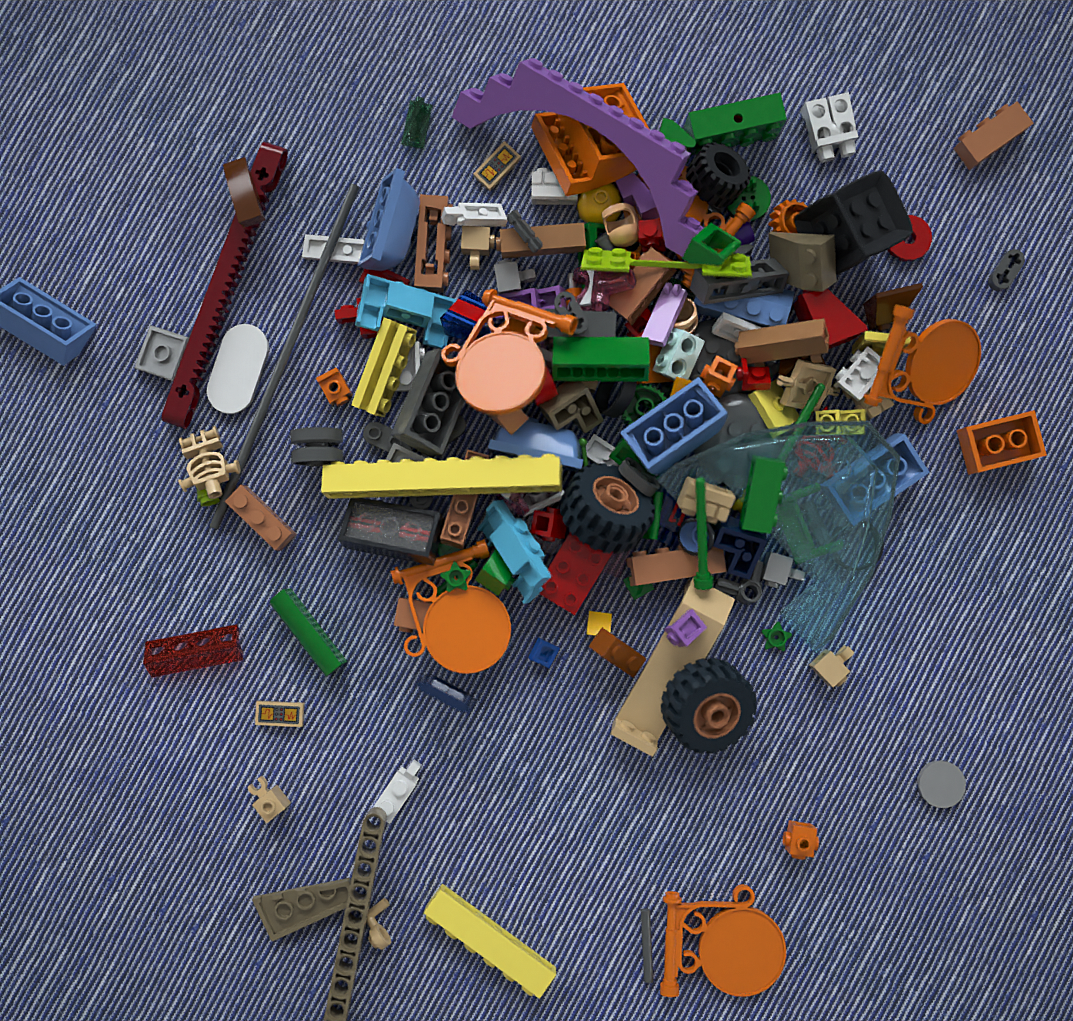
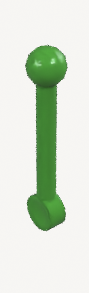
M580 438L578 441L581 446L585 467L588 465L587 439Z

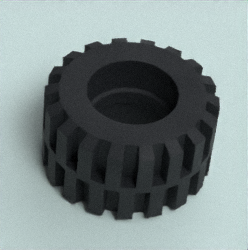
M716 142L708 143L702 147L686 170V179L693 185V189L698 191L699 199L719 208L731 205L749 185V180L751 179L750 169L741 155L735 152L733 148Z

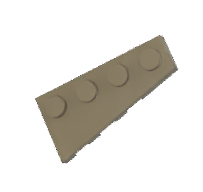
M346 878L253 896L252 901L273 942L345 909L351 880Z

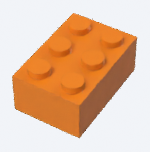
M1035 410L956 430L968 475L1047 456Z

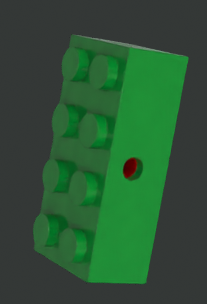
M781 92L689 112L683 130L696 141L692 155H697L702 147L712 142L722 143L732 148V146L737 145L741 147L750 146L759 140L769 142L776 139L787 120Z

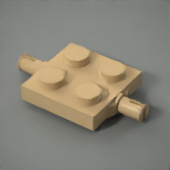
M798 359L791 377L781 375L778 377L781 380L777 379L778 385L786 386L780 403L785 406L803 409L816 385L823 383L825 390L813 410L819 411L827 395L837 397L838 393H840L839 387L836 389L831 386L837 369L829 365L813 364L811 361Z

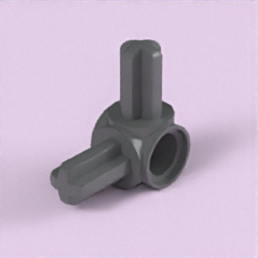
M758 560L750 580L742 579L737 583L718 578L715 589L735 596V600L743 605L749 606L754 604L762 595V584L759 582L764 563ZM745 588H750L753 590V599H749L745 596Z

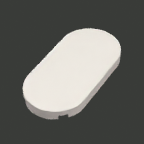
M250 324L236 325L225 334L207 385L208 399L212 406L220 412L226 414L239 413L248 408L254 399L269 354L268 340L259 328Z

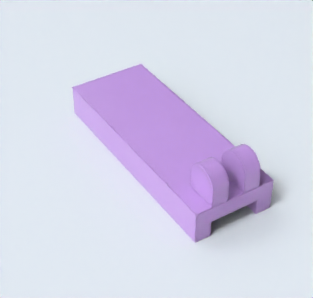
M666 282L641 336L649 337V344L665 347L688 295L686 289H682L681 285L675 284L673 287L672 283Z

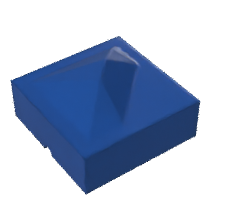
M538 637L528 659L550 669L560 648Z

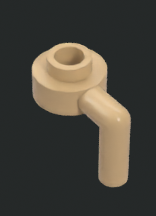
M383 898L369 909L367 925L370 928L369 942L374 948L381 950L391 944L388 932L375 919L379 913L390 906L386 898Z

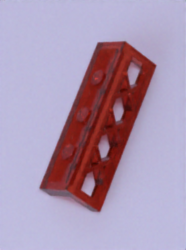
M236 624L146 641L143 665L152 678L242 661L244 653L239 645V627ZM232 634V640L220 641L224 635ZM202 639H210L205 645H197ZM179 643H187L180 650L174 649ZM153 648H164L160 653L152 655Z

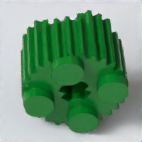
M639 384V386H636L630 405L621 414V420H624V424H627L628 427L645 415L638 410L639 404H642L644 407L648 406L649 409L646 411L648 413L667 399L663 397L664 392L660 393V389L656 390V387L652 388L651 385L647 387L646 384L644 386Z

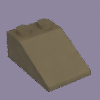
M786 232L768 233L770 258H775L789 272L786 284L801 290L823 292L837 282L834 235Z

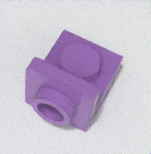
M689 609L674 624L667 626L664 630L668 634L667 639L674 646L686 647L707 626L693 609Z

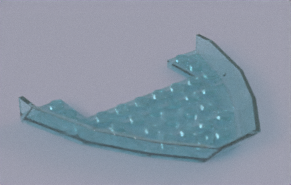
M869 421L804 422L744 433L678 462L655 476L659 484L676 501L686 477L693 479L702 477L706 483L718 486L723 481L743 503L753 455L780 459L786 463L785 466L788 467L787 477L785 481H782L780 488L783 491L781 504H777L775 512L778 514V521L776 527L772 528L771 534L812 578L814 583L785 607L780 614L816 654L835 637L873 575L892 516L900 456Z

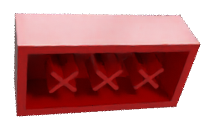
M569 533L547 569L552 577L542 585L543 590L539 594L575 615L613 552L607 554L602 553V550L599 549L593 550L590 548V545L582 544L576 535L573 536Z

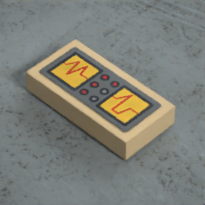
M504 141L473 173V176L485 188L491 191L521 160V156Z
M258 700L256 701L255 725L303 727L305 703Z

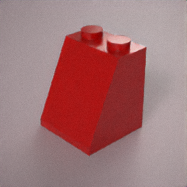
M828 288L823 292L803 290V294L797 296L798 300L793 304L799 322L825 319L829 333L828 350L852 341L868 330L867 325Z

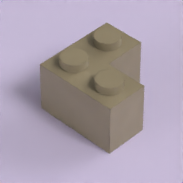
M565 381L556 387L558 396L538 405L545 419L557 431L573 421L585 434L604 421L588 387L581 381Z

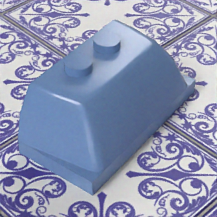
M396 168L381 181L358 266L364 269L383 271L395 268L404 260L406 253L410 249L411 236L417 224L420 199L415 189L404 180L405 171Z
M698 377L626 427L620 434L648 472L660 474L716 435L724 426L728 413Z
M528 417L529 419L512 435L500 427L494 439L489 441L488 450L492 454L510 458H518L519 455H530L532 458L541 457L544 454H554L556 457H560L562 469L578 472L582 468L581 446L576 433L564 428H560L557 431L549 422L546 425L539 423L538 419Z

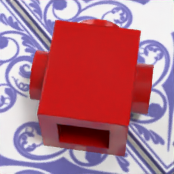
M547 507L546 511L534 510L530 533L541 535V540L555 542V538H565L567 526L563 522L562 518L564 516H561L560 509Z

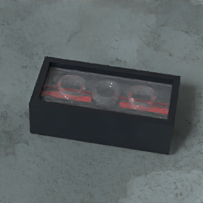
M350 498L338 540L345 549L434 566L445 520L441 512L366 498Z

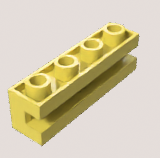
M385 317L383 318L353 398L352 406L366 410L370 414L385 417L391 408L393 394L399 387V378L402 370L408 363L409 351L416 342L417 330Z

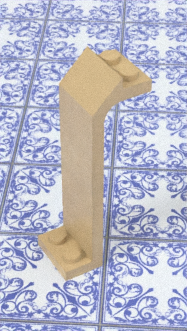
M694 577L691 581H687L682 601L668 626L674 624L689 609H693L707 628L686 647L674 646L667 639L668 634L664 631L612 723L611 735L652 757L654 756L658 748V739L667 726L662 718L661 703L663 701L661 698L663 691H667L666 685L668 681H672L674 674L678 670L682 671L686 664H695V660L707 657L725 626L735 601L734 598L715 588L708 590L694 588Z

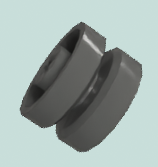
M308 427L292 429L290 431L291 443L296 446H304L291 451V464L323 466L331 465V462L334 461L344 462L343 450L336 447H328L339 445L343 442L342 429Z

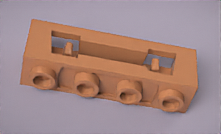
M420 194L414 287L423 288L429 292L444 293V286H448L449 273L445 272V264L450 263V249H447V241H451L452 227L443 224L442 219L441 223H439L438 215L442 216L444 207H453V204L449 203L448 196ZM428 213H430V225H438L435 261L438 266L437 274H434V264L427 263L430 231L427 222ZM424 265H425V267H426V274H425V275H423V273H424Z

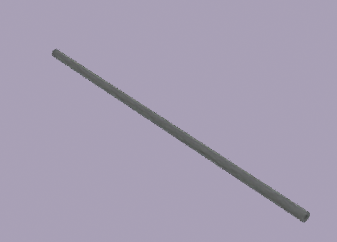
M351 183L237 458L241 473L360 187ZM231 473L210 527L219 529L228 507L225 500L234 492L241 473Z

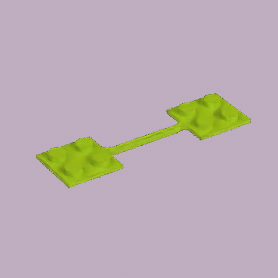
M592 247L588 250L584 249L581 270L629 272L630 265L688 269L702 268V275L752 276L750 257L740 253L732 254L721 265H706L676 261L635 260L631 258V251H626L622 248L608 251L602 250L599 247Z

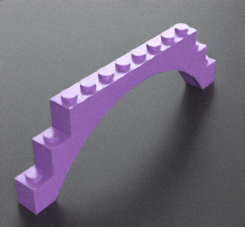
M530 58L519 62L514 78L504 73L491 76L484 93L476 88L460 92L452 118L470 129L501 114L518 110H544L574 118L593 127L611 140L635 165L647 184L659 212L665 247L683 257L691 239L704 229L698 220L686 217L698 191L693 189L691 183L685 180H678L691 153L687 152L682 144L665 139V135L660 131L648 129L641 120L624 115V111L621 108L604 103L603 98L599 95L585 92L580 84L563 79V75L560 72L546 69L541 61Z

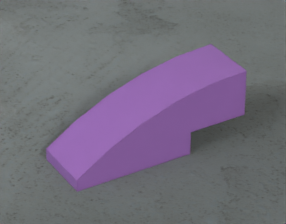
M633 172L614 182L620 191L623 203L635 206L642 220L660 217L651 192Z
M558 285L542 289L530 288L499 294L498 296L516 302L520 301L543 310L545 308L555 309V297L559 293L565 292V289ZM562 298L559 306H564L567 309L566 301ZM505 316L494 317V319H505Z

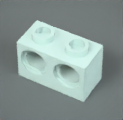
M673 328L665 347H662L660 354L656 358L653 371L672 381H675L676 377L689 379L705 341L685 330Z

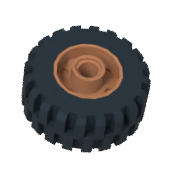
M595 463L582 467L575 473L561 497L560 513L561 516H564L562 519L565 526L570 528L569 532L573 536L576 535L582 544L590 545V548L593 550H602V553L609 554L613 552L614 554H619L632 550L640 542L654 521L655 505H653L652 496L650 497L640 492L619 472L618 466H607L606 463L596 465Z
M708 658L707 661L705 659L695 660V664H686L682 671L678 670L674 674L672 681H668L666 685L667 691H663L661 698L663 701L661 703V713L667 727L686 749L700 754H704V752L712 754L716 753V750H727L731 744L734 746L739 742L738 739L741 736L744 737L748 733L747 728L752 726L754 722L753 715H756L757 705L755 704L757 703V697L753 692L754 688L727 661L718 660L717 658Z

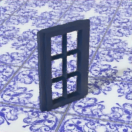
M425 674L416 684L420 688L419 691L461 713L466 712L469 714L475 701L468 692L433 674Z

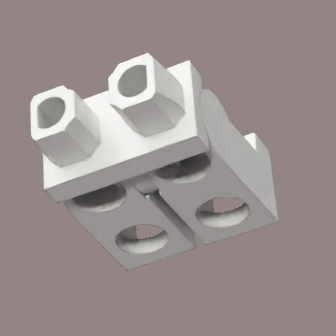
M849 92L830 96L827 100L822 98L805 102L800 111L802 119H805L809 141L812 145V153H817L821 163L833 160L835 158L833 149L838 147L841 158L853 156L856 152L854 141L858 138Z

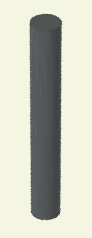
M643 908L641 909L644 982L652 983L653 961L650 909Z

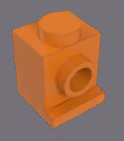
M337 367L316 378L332 406L335 404L341 406L349 401L348 397L353 395ZM338 384L337 391H331V386Z

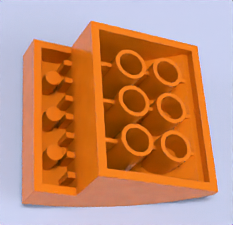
M624 83L583 87L585 92L602 97L603 102L609 106L613 105L621 108L624 111V115L641 120L644 126L649 129ZM552 112L535 114L531 128L565 196L581 194L603 187L637 170L635 165L615 143L593 127L566 115Z

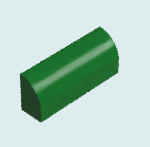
M553 337V381L649 382V337Z
M291 588L282 589L269 601V604L326 677L347 662Z

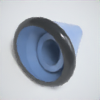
M696 516L685 519L678 529V541L681 548L692 556H698ZM706 521L708 553L714 545L715 535L712 526Z

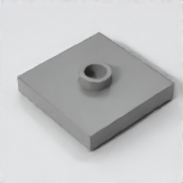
M150 325L134 368L174 381L189 337Z

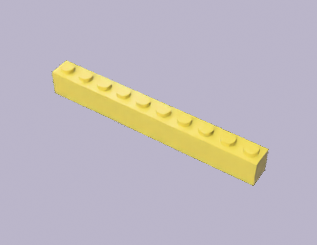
M544 454L541 457L532 458L530 455H519L518 458L495 456L494 459L475 456L471 457L470 460L450 457L447 458V461L426 458L419 462H414L411 459H402L400 462L378 460L377 463L359 460L354 461V464L334 461L331 462V465H323L321 493L328 499L562 492V463L560 457H556L554 454Z

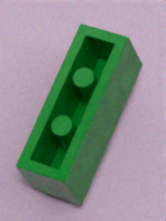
M757 455L752 456L739 526L742 529L771 534L772 528L776 527L778 521V514L775 513L777 504H781L783 491L780 490L781 483L786 480L788 467L785 466L786 463L784 461Z

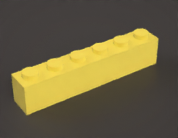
M441 884L426 905L424 914L433 925L439 924L445 929V933L455 940L458 938L465 943L464 947L473 954L477 952L484 957L483 960L487 965L492 968L495 966L503 971L502 974L506 979L514 982V980L522 985L523 991L528 995H535L540 999L555 978L556 967L444 884Z

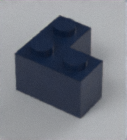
M728 516L726 522L717 521L713 529L715 535L713 547L729 551L726 557L727 573L750 580L767 542L766 533L744 530L739 526L740 519Z

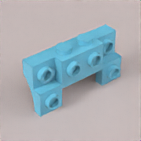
M367 274L363 283L355 326L378 332L382 316L425 328L422 344L443 350L447 346L453 316L445 312L448 311L455 314L449 308L457 300L429 292L423 288L411 287L399 281L394 282Z
M504 500L493 501L487 507L486 516L477 529L485 534L489 541L487 543L488 547L495 546L511 573L513 575L520 574L512 586L513 588L517 587L524 597L522 600L523 604L530 603L543 590L542 585L552 577L542 562L545 555L522 518H514Z

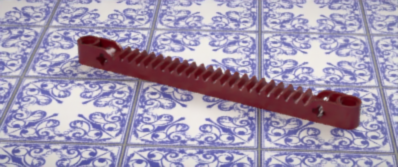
M265 141L260 145L251 169L261 201L262 211H266L263 202H269L266 193L272 192L278 186L288 157L287 149ZM236 213L162 412L161 418L163 422L182 429H187L193 419L201 394L196 383L204 380L200 373H206L207 370L202 366L203 364H210V361L206 359V356H213L209 347H216L212 339L220 337L215 331L222 330L218 323L226 320L222 313L229 312L224 306L225 304H232L228 299V296H235L231 287H238L234 279H241L237 271L244 270L240 263L247 262L248 259L244 256V253L251 252L247 245L254 244L250 236H257L253 228L260 227L259 223L243 228L238 221ZM183 391H189L188 395H183L182 393Z

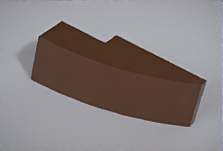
M243 157L223 164L230 196L241 226L245 228L266 221L246 158Z

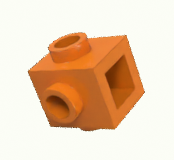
M716 355L710 366L708 364L705 365L700 377L703 378L702 382L710 392L721 398L724 391H730L736 379L733 378V375L738 366Z
M789 820L788 829L783 833L782 843L789 854H791V857L805 860L806 857H814V851H817L819 847V837L817 836V828L813 824Z

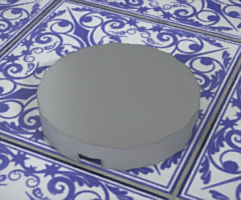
M940 760L927 763L920 770L917 777L920 796L927 803L937 808H948L956 805L962 799L966 790V781L962 771L948 761Z

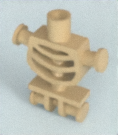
M213 426L212 430L206 432L204 429L201 430L200 436L196 437L192 433L188 438H179L182 454L186 459L193 458L186 467L190 477L184 480L179 479L180 486L184 492H187V489L193 485L199 491L206 489L210 499L222 496L220 483L229 481V473H241L238 460L228 464L222 454L210 452L223 447L219 440V432L216 426Z

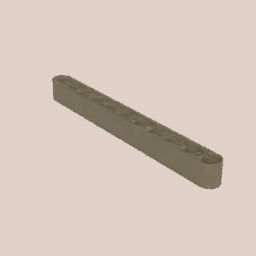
M379 807L371 808L362 822L324 1021L348 1020L387 821L386 812ZM377 817L381 824L373 825L369 818ZM372 840L376 847L368 848L365 845V841ZM360 864H368L371 867V871L362 870ZM362 887L367 893L359 894L356 888ZM351 911H359L362 917H354ZM347 934L355 935L357 940H349ZM348 957L353 963L347 964L342 958ZM338 981H345L348 986H340ZM339 1004L343 1009L338 1010L333 1005Z

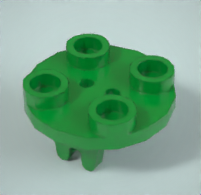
M751 176L749 185L727 207L732 218H734L735 210L741 202L748 204L756 212L751 221L765 215L771 203V194L763 180Z

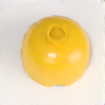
M610 183L579 194L577 202L579 217L586 223L604 224L602 212L612 205L623 202L620 191L614 184ZM621 211L610 215L606 221L614 222L620 216Z

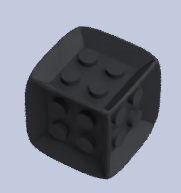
M884 171L872 172L842 186L834 193L826 195L806 207L794 219L798 233L834 235L836 275L855 267L872 255L879 254L897 245L913 233L906 208L895 186Z

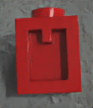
M741 358V367L736 369V380L741 381L742 391L770 390L771 378L769 367H748L747 359Z

